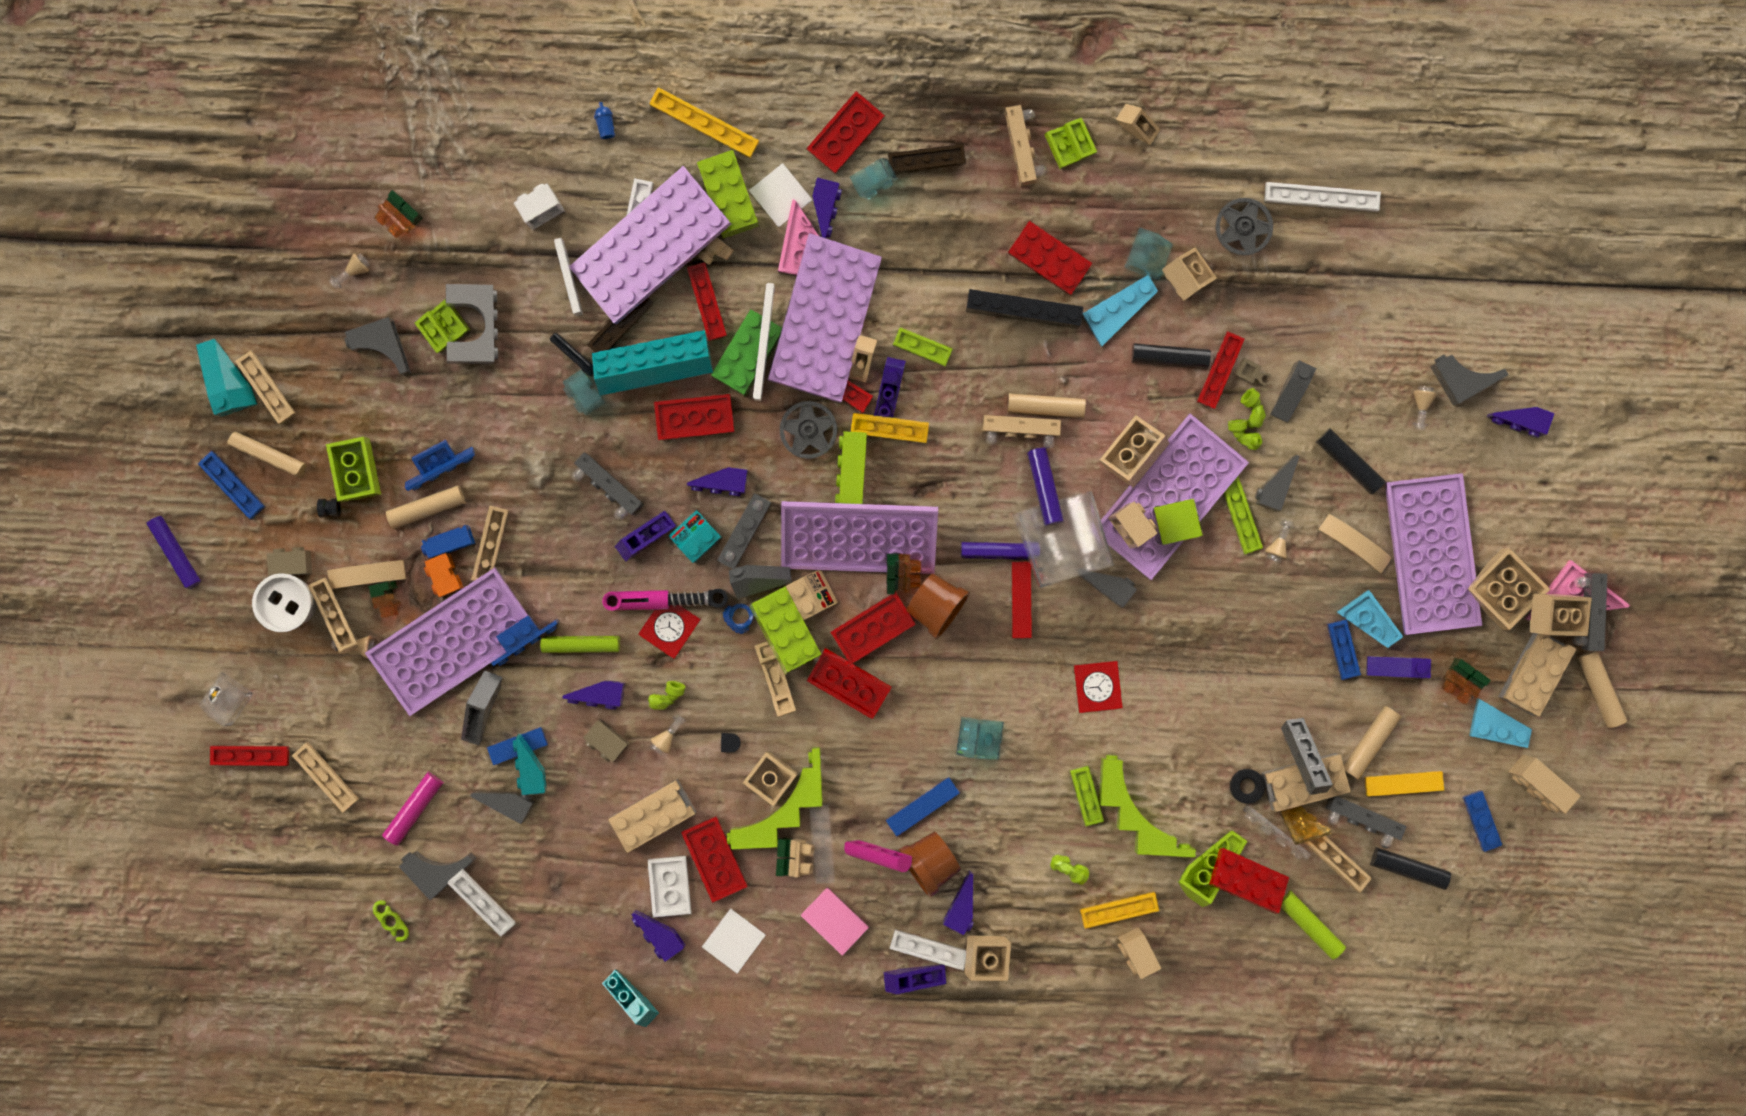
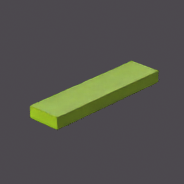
M1237 476L1223 494L1243 553L1248 554L1262 549L1263 546L1239 476Z

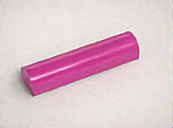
M428 771L382 836L391 844L398 846L444 782Z
M861 840L847 841L844 845L845 853L849 856L899 872L908 871L912 863L910 855Z

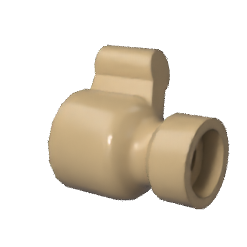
M716 237L697 257L710 265L713 261V256L717 255L728 260L734 250Z

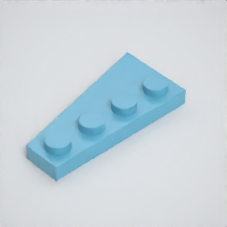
M1149 275L1084 312L1082 316L1100 346L1102 347L1158 290Z

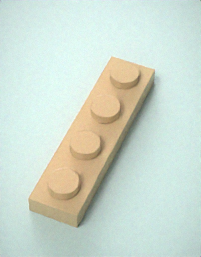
M250 350L235 361L278 424L281 425L296 414L253 351Z
M309 742L305 743L292 755L342 813L346 812L359 800Z

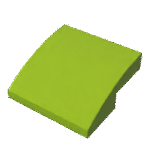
M1082 117L1044 134L1059 169L1097 153Z
M446 299L432 311H427L415 322V325L436 353L446 349L447 342H456L470 331V328L453 306H446Z
M1194 498L1154 507L1162 545L1203 536Z

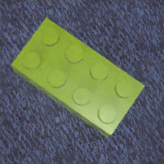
M730 150L698 161L697 164L708 196L731 223L721 233L723 239L759 227L734 151Z
M844 431L843 436H839V449H842V455H838V468H841V474H837L836 486L840 487V493L836 494L835 503L863 504L867 433Z
M786 586L750 605V609L785 675L822 655Z

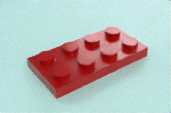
M855 91L806 150L836 175L881 123L885 115Z
M1031 221L1027 223L1007 253L1070 296L1092 265V262Z
M731 394L654 402L659 441L735 432Z
M895 592V594L889 595L830 633L846 659L850 663H854L916 624Z
M826 648L807 679V682L872 720L892 686Z
M717 816L681 831L712 903L748 887L730 844H727L726 835Z
M1220 848L1209 885L1274 914H1279L1289 877L1225 848Z

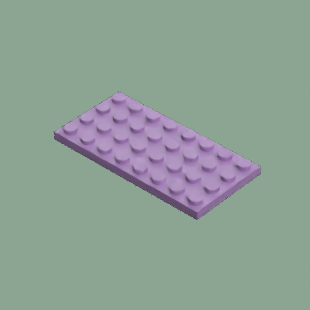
M682 166L570 265V269L611 321L617 325L727 229L731 223L688 170Z
M811 233L808 234L768 375V381L838 403L842 402L852 366L851 361L858 336L861 334L882 257Z
M1188 414L1168 438L1170 444L1136 486L1132 488L1129 485L1092 530L1096 536L1149 580L1153 579L1183 542L1178 541L1162 545L1154 507L1194 498L1199 521H1201L1249 463L1191 414ZM1135 501L1136 504L1140 503L1144 508L1145 517L1155 523L1157 534L1141 546L1130 549L1108 517L1126 504Z
M1463 473L1385 483L1404 635L1482 626L1480 605L1468 591V587L1476 578Z
M782 501L781 567L808 570L887 572V554H899V573L934 574L938 507Z
M494 567L365 652V654L408 715L411 716L505 654L506 651L496 636L528 616V614Z

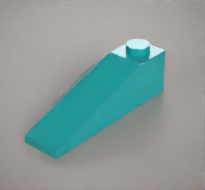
M216 339L196 345L208 399L214 415L224 417L258 405L252 386L232 363Z

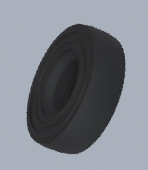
M1242 769L1231 778L1230 791L1233 797L1241 803H1255L1261 799L1265 792V782L1258 772L1252 769ZM1245 779H1251L1255 784L1253 792L1249 794L1243 793L1240 789V784Z

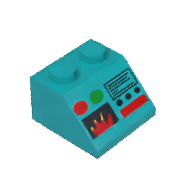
M698 510L691 514L669 535L677 547L694 564L723 538Z

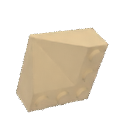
M1510 548L1501 549L1468 587V591L1482 609L1502 630H1510L1532 608L1533 593L1546 594L1550 590Z

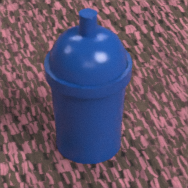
M599 102L600 107L596 109L594 119L597 123L600 139L615 137L613 113L608 107L603 106V102Z

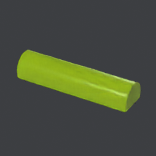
M544 636L540 640L541 652H619L620 636Z
M1290 890L1283 898L1281 909L1332 960L1339 957L1344 952L1346 946Z

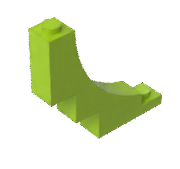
M812 747V752H808L809 764L813 763V766L802 768L794 791L778 810L756 823L731 828L730 833H727V844H731V849L778 847V828L800 827V807H821L823 805L820 747Z
M1106 755V758H1101L1099 804L1101 806L1118 807L1117 828L1119 830L1136 831L1135 852L1141 855L1195 857L1196 849L1190 847L1191 844L1179 843V846H1177V838L1153 826L1137 810L1129 796L1124 781L1123 760L1118 759V755Z

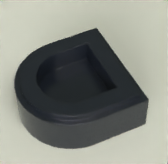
M721 733V752L732 753L737 751L741 745L739 736L735 733Z

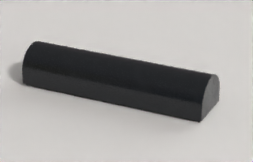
M1133 343L1131 363L1208 369L1211 351L1210 349Z
M1328 428L1316 441L1369 494H1374L1386 482L1331 428Z
M1375 847L1370 862L1371 866L1443 890L1447 889L1451 880L1450 871Z

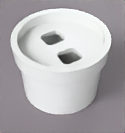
M274 574L265 578L257 586L252 598L253 612L257 620L267 629L276 632H287L298 628L314 615L317 607L308 584L289 574ZM279 592L282 594V599L278 605H275L273 601ZM291 600L299 605L294 615L286 611V607Z

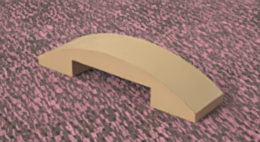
M1328 514L1318 528L1320 532L1333 541L1335 540L1380 574L1392 559L1391 556L1367 537L1331 514Z
M404 560L327 570L331 589L406 579Z
M768 641L755 645L777 716L781 717L795 712L796 708L786 676Z

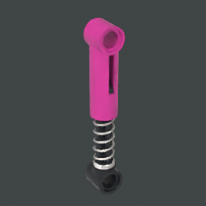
M723 589L704 591L703 593L698 591L697 593L677 592V594H672V592L669 594V590L611 591L604 595L602 603L607 610L611 611L669 609L670 605L674 607L680 605L682 607L683 605L696 606L698 604L721 608L727 605L729 596ZM716 593H721L724 597L723 602L720 604L714 601ZM611 596H615L618 599V603L614 607L609 604ZM640 598H641V601H642V602L624 603V599H640Z

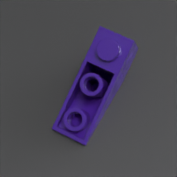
M817 177L812 197L821 235L827 239L832 234L833 226H830L831 219L836 218L838 208L835 207L836 200L840 201L842 189H839L840 185L838 182Z
M887 357L874 416L893 418L906 361Z
M1539 407L1495 412L1488 414L1487 418L1492 419V422L1495 424H1506L1514 431L1521 432L1523 430L1528 432L1529 436L1539 438L1548 434L1555 413Z
M727 467L687 482V486L691 487L693 491L703 492V488L710 489V493L722 494V491H729V495L741 496V493H746L748 470Z
M606 680L563 695L562 698L567 699V703L579 704V701L586 702L587 706L598 707V704H604L605 708L616 710L617 706H622L625 683Z
M638 910L631 914L633 916V923L637 928L640 927L643 930V937L649 944H653L655 947L654 952L659 959L663 958L666 962L686 946L675 929Z

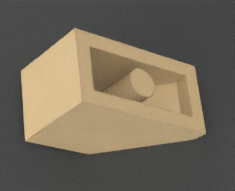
M1125 104L1116 118V121L1125 131L1147 145L1152 144L1160 131V128L1146 112L1136 106Z
M858 336L848 378L866 383L877 344L876 339Z

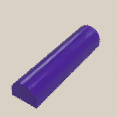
M1042 447L1030 450L1027 455L1044 526L1063 523L1064 519L1047 449Z
M158 516L147 521V526L184 587L192 589L199 585L202 581L164 518Z
M961 542L962 559L1036 560L1039 556L1038 543Z

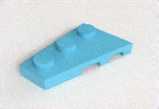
M1367 590L1337 611L1341 616L1387 648L1403 638V635L1370 590Z
M1478 698L1476 699L1469 736L1528 748L1532 729Z

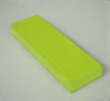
M901 327L893 343V346L944 367H946L953 350L948 346Z
M1089 766L1070 770L1085 826L1104 822Z

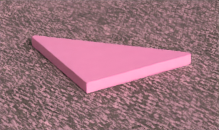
M792 199L778 272L797 276L808 234L819 235L794 199Z
M1569 560L1550 584V590L1546 594L1584 596V576L1587 572L1572 560ZM1607 588L1606 610L1628 608L1630 606ZM1532 609L1525 617L1526 620H1531Z

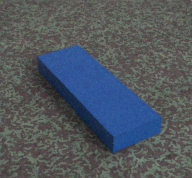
M1347 619L1327 624L1341 680L1360 676L1361 672Z
M542 727L521 734L532 751L548 745ZM516 737L487 747L493 765L518 756L517 752H514L513 740H516Z

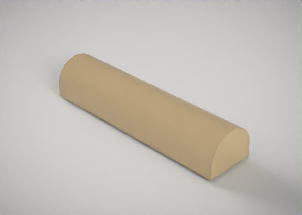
M1009 393L1007 413L1084 418L1086 400Z
M236 431L231 434L227 441L231 447L298 478H302L306 469V463Z
M460 485L388 510L386 511V517L391 528L397 529L466 504Z
M489 505L471 578L472 581H475L495 567L509 510Z
M325 577L308 585L339 653L346 654L355 650L358 644L327 578Z
M1590 651L1578 656V661L1607 728L1617 727L1626 723V716L1598 651Z
M1384 706L1345 762V772L1359 780L1402 716L1389 707Z
M1317 827L1309 828L1301 837V841L1356 892L1361 893L1372 878Z

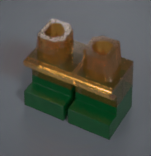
M391 190L388 194L389 197L383 204L378 206L380 210L374 219L382 226L391 219L394 223L387 231L397 238L403 232L408 234L423 217L394 190Z
M887 554V594H895V591L904 590V592L910 594V588H920V575H911V573H921V560H910V554Z
M396 581L368 586L374 609L379 608L381 618L399 614L397 604L401 603V601L394 599L392 590L398 588Z
M1455 658L1443 677L1446 680L1441 689L1449 694H1452L1456 688L1460 689L1461 692L1456 699L1462 704L1467 705L1473 698H1478L1480 691L1491 680L1464 660Z

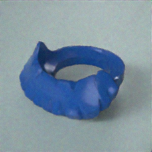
M736 604L734 606H727L724 609L723 618L733 631L744 634V632L746 633L750 629L749 625L752 623L753 613L749 606ZM739 608L747 610L749 614L747 622L736 624L732 620L735 610Z

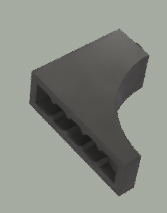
M387 317L345 332V343L348 349L354 352H381L393 361L399 374L403 376L411 374L393 319Z
M1445 354L1434 360L1435 364L1430 366L1453 406L1460 404L1509 375L1505 368L1494 373L1474 372L1462 366L1453 355L1446 357Z
M487 671L483 672L466 703L462 740L480 745L489 714L501 689V676Z
M416 851L413 854L411 852L406 854L401 859L403 863L399 868L429 900H432L448 886V881L460 870H465L476 857L470 853L459 861L440 863L432 861Z

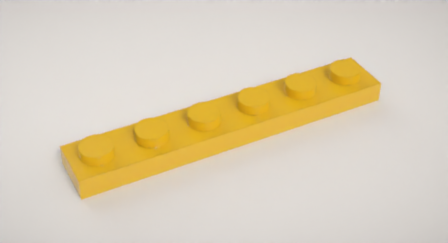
M659 87L649 103L651 107L750 159L759 144L758 139Z

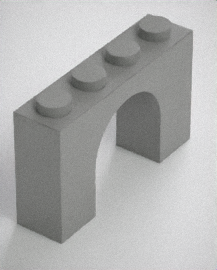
M446 284V306L471 307L482 315L485 322L484 333L478 339L471 342H447V364H494V359H498V348L494 347V340H498V330L494 328V321H497V309L493 308V302H497V290H493V285Z

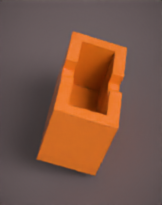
M444 553L425 561L426 566L424 570L426 575L431 577L433 582L431 587L435 595L445 597L464 588L459 574L455 575L452 570L456 567L450 553Z

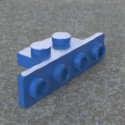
M444 440L412 457V461L421 474L406 481L405 489L407 491L411 489L416 490L423 485L422 483L437 479L439 474L454 470L456 465L471 461L473 456H475L474 448L470 447L455 455L447 440Z
M530 615L518 621L496 636L506 653L491 662L493 666L496 664L501 666L509 660L508 656L512 653L515 656L525 650L523 646L529 642L533 645L541 639V634L544 632L549 634L557 629L556 624L559 621L556 619L541 630H539Z

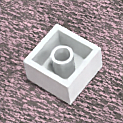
M548 184L536 186L533 192L528 195L526 193L522 194L514 202L523 220L531 230L565 212Z

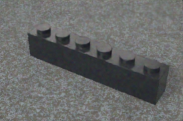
M969 289L965 312L1079 329L1084 307Z

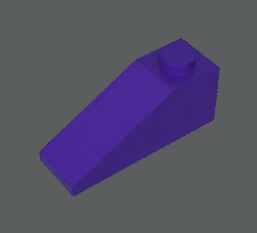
M663 511L623 537L614 547L625 562H627L676 527L666 511Z
M1367 656V676L1431 678V659Z
M970 870L943 919V925L962 935L966 931L969 932L974 924V921H972L973 872Z
M943 964L883 972L885 991L893 994L947 984L945 965Z

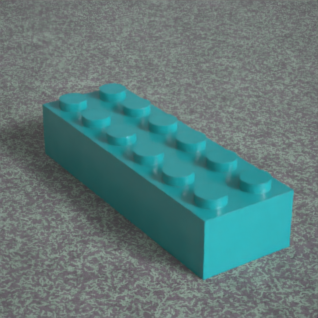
M705 330L592 353L594 380L600 396L713 373L710 348Z

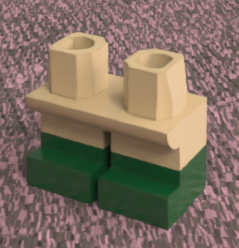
M786 837L778 839L777 857L780 858H777L776 876L800 877L812 874L813 863H805V856H813L815 846L806 843V840Z

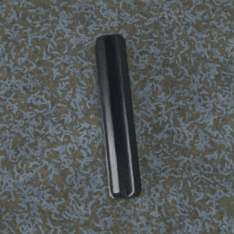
M554 333L550 337V341L589 376L594 375L593 365L559 334Z

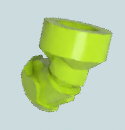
M1254 388L1248 389L1241 397L1240 402L1246 408H1253L1250 418L1247 420L1248 427L1260 428L1263 425L1266 414L1259 399L1260 393Z
M1237 419L1228 421V430L1233 433L1234 437L1237 438L1236 441L1240 442V444L1251 450H1257L1262 445L1263 440L1259 433H1244L1248 428L1247 420Z
M668 681L665 692L668 695H650L648 698L649 707L653 710L666 709L669 705L674 704V701L679 696L684 695L685 685L677 681Z
M1054 855L1050 863L1052 870H1059L1061 873L1069 875L1073 883L1079 885L1086 883L1089 878V870L1086 866L1080 864L1072 866L1067 856Z

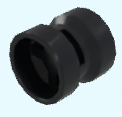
M332 498L331 500L318 499L317 513L319 518H326L329 515L340 517L341 502L337 501V498Z

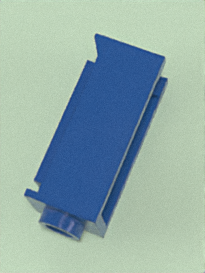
M464 525L462 528L459 527L430 537L427 540H422L423 545H421L424 556L432 559L444 553H450L476 543L470 526Z

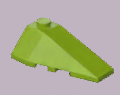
M1231 830L1189 864L1178 881L1186 896L1201 907L1210 905L1220 890L1209 885L1219 849L1225 848L1240 855L1247 840Z

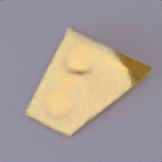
M1302 806L1279 812L1295 845L1330 835V828L1321 825L1317 818L1307 813Z

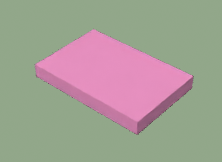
M828 887L801 914V917L841 955L869 928Z

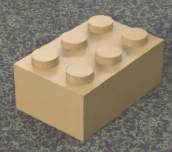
M1135 415L1100 458V461L1104 468L1134 488L1170 443L1163 433Z
M1135 501L1126 504L1108 517L1130 549L1141 546L1157 534L1155 530L1157 526L1151 519L1148 520L1145 517L1144 508L1140 503L1136 504Z
M1533 593L1529 632L1545 635L1588 636L1592 598L1576 595Z
M1522 755L1508 771L1513 776L1511 779L1518 785L1525 786L1527 788L1526 792L1533 798L1537 797L1542 801L1540 804L1548 811L1552 810L1555 813L1561 812L1566 814L1581 797L1535 757Z

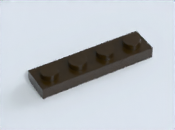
M964 144L888 153L890 174L966 164Z
M649 298L645 299L617 325L610 319L587 345L594 352L610 350L654 304L653 301Z

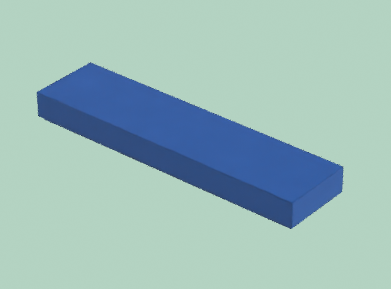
M214 451L208 453L198 463L249 519L252 520L266 507Z
M948 777L886 819V822L897 837L957 796L960 792Z

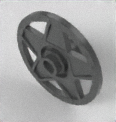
M1251 198L1232 200L1221 209L1217 216L1215 224L1216 235L1221 245L1233 254L1242 256L1255 254L1262 250L1272 237V216L1268 209L1257 200ZM1237 203H1248L1242 212L1230 208V206ZM1258 207L1265 214L1268 223L1257 219ZM1223 216L1229 227L1221 235L1220 222ZM1267 234L1264 242L1255 249L1256 236ZM1239 240L1244 251L1234 249L1228 243Z
M813 401L800 402L790 407L782 417L780 437L786 449L793 455L804 459L817 458L827 453L833 446L837 437L836 420L831 411L824 405ZM812 406L822 409L828 416L815 417ZM801 407L799 419L786 420L792 411ZM833 425V435L828 444L823 432ZM784 430L795 435L792 448L785 439ZM809 445L820 451L814 454H801Z

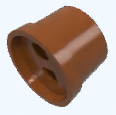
M931 574L917 590L906 611L928 629L929 634L938 639L959 614L970 592L962 587L957 588L937 575Z
M935 831L912 845H905L897 850L912 857L909 872L929 898H932L939 892V888L961 870L956 858Z

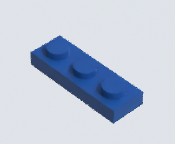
M1479 790L1463 796L1482 851L1485 852L1502 846L1483 791Z

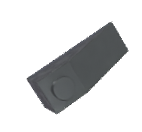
M1300 360L1295 362L1270 415L1288 423L1317 368Z
M1292 456L1261 488L1257 489L1255 494L1257 505L1274 511L1282 510L1300 456Z
M745 565L729 570L730 584L737 599L792 583L790 567Z
M1081 569L1075 572L1120 608H1123L1137 591L1134 588L1135 583L1127 577L1123 579Z
M475 791L470 795V797L520 824L525 822L535 801L531 800L532 796L529 794L522 795L518 792Z

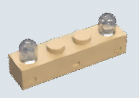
M1021 105L1007 107L1005 109V117L1020 187L1035 184L1037 177H1042L1047 173L1046 166H1034L1033 164L1035 153L1033 147L1030 148L1028 141L1031 140L1030 130L1026 129L1025 126L1026 121H1031L1035 118V112L1032 109L1022 110Z
M984 415L982 432H986V442L989 445L997 443L998 433L1005 434V437L1016 438L1018 434L1025 435L1024 438L1036 439V436H1044V447L1051 449L1055 445V437L1060 436L1061 420Z

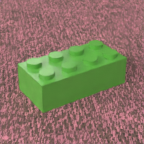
M750 309L711 374L714 379L746 397L755 382L762 315ZM772 321L766 362L777 346L782 327Z

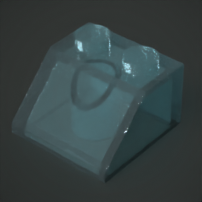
M1139 228L1124 268L1160 280L1163 273L1162 269L1166 265L1173 244L1157 233Z
M961 716L956 755L977 759L999 760L1004 722Z

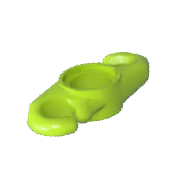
M383 900L375 902L373 914L382 927L390 931L393 937L396 936L399 929H402L404 936L396 937V941H405L409 936V929L400 916L393 912L388 905L385 906L383 913L378 912V906L386 905V902ZM387 916L395 918L396 923L394 926L387 925Z

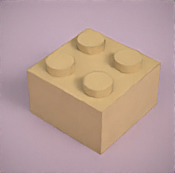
M767 750L743 781V784L774 806L798 773Z
M1139 927L1118 937L1120 943L1117 945L1125 958L1128 957L1129 960L1126 963L1134 976L1138 975L1140 979H1143L1161 969L1144 933Z
M967 936L964 974L971 981H1008L1011 942L1005 936Z

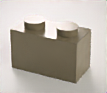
M304 547L292 548L290 552H285V549H273V553H267L268 576L274 574H312L311 551L304 550Z
M601 719L597 720L583 737L586 740L585 744L592 750L596 748L600 751V756L607 762L610 760L612 762L616 761L630 744V742Z

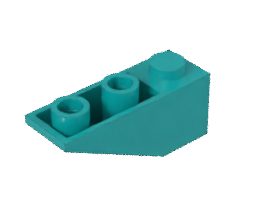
M518 734L516 740H513V749L518 755V759H515L516 771L519 770L520 777L517 778V787L521 789L522 795L545 793L547 789L545 769L524 737Z
M616 969L602 983L636 1025L647 1027L659 1014L651 1002Z

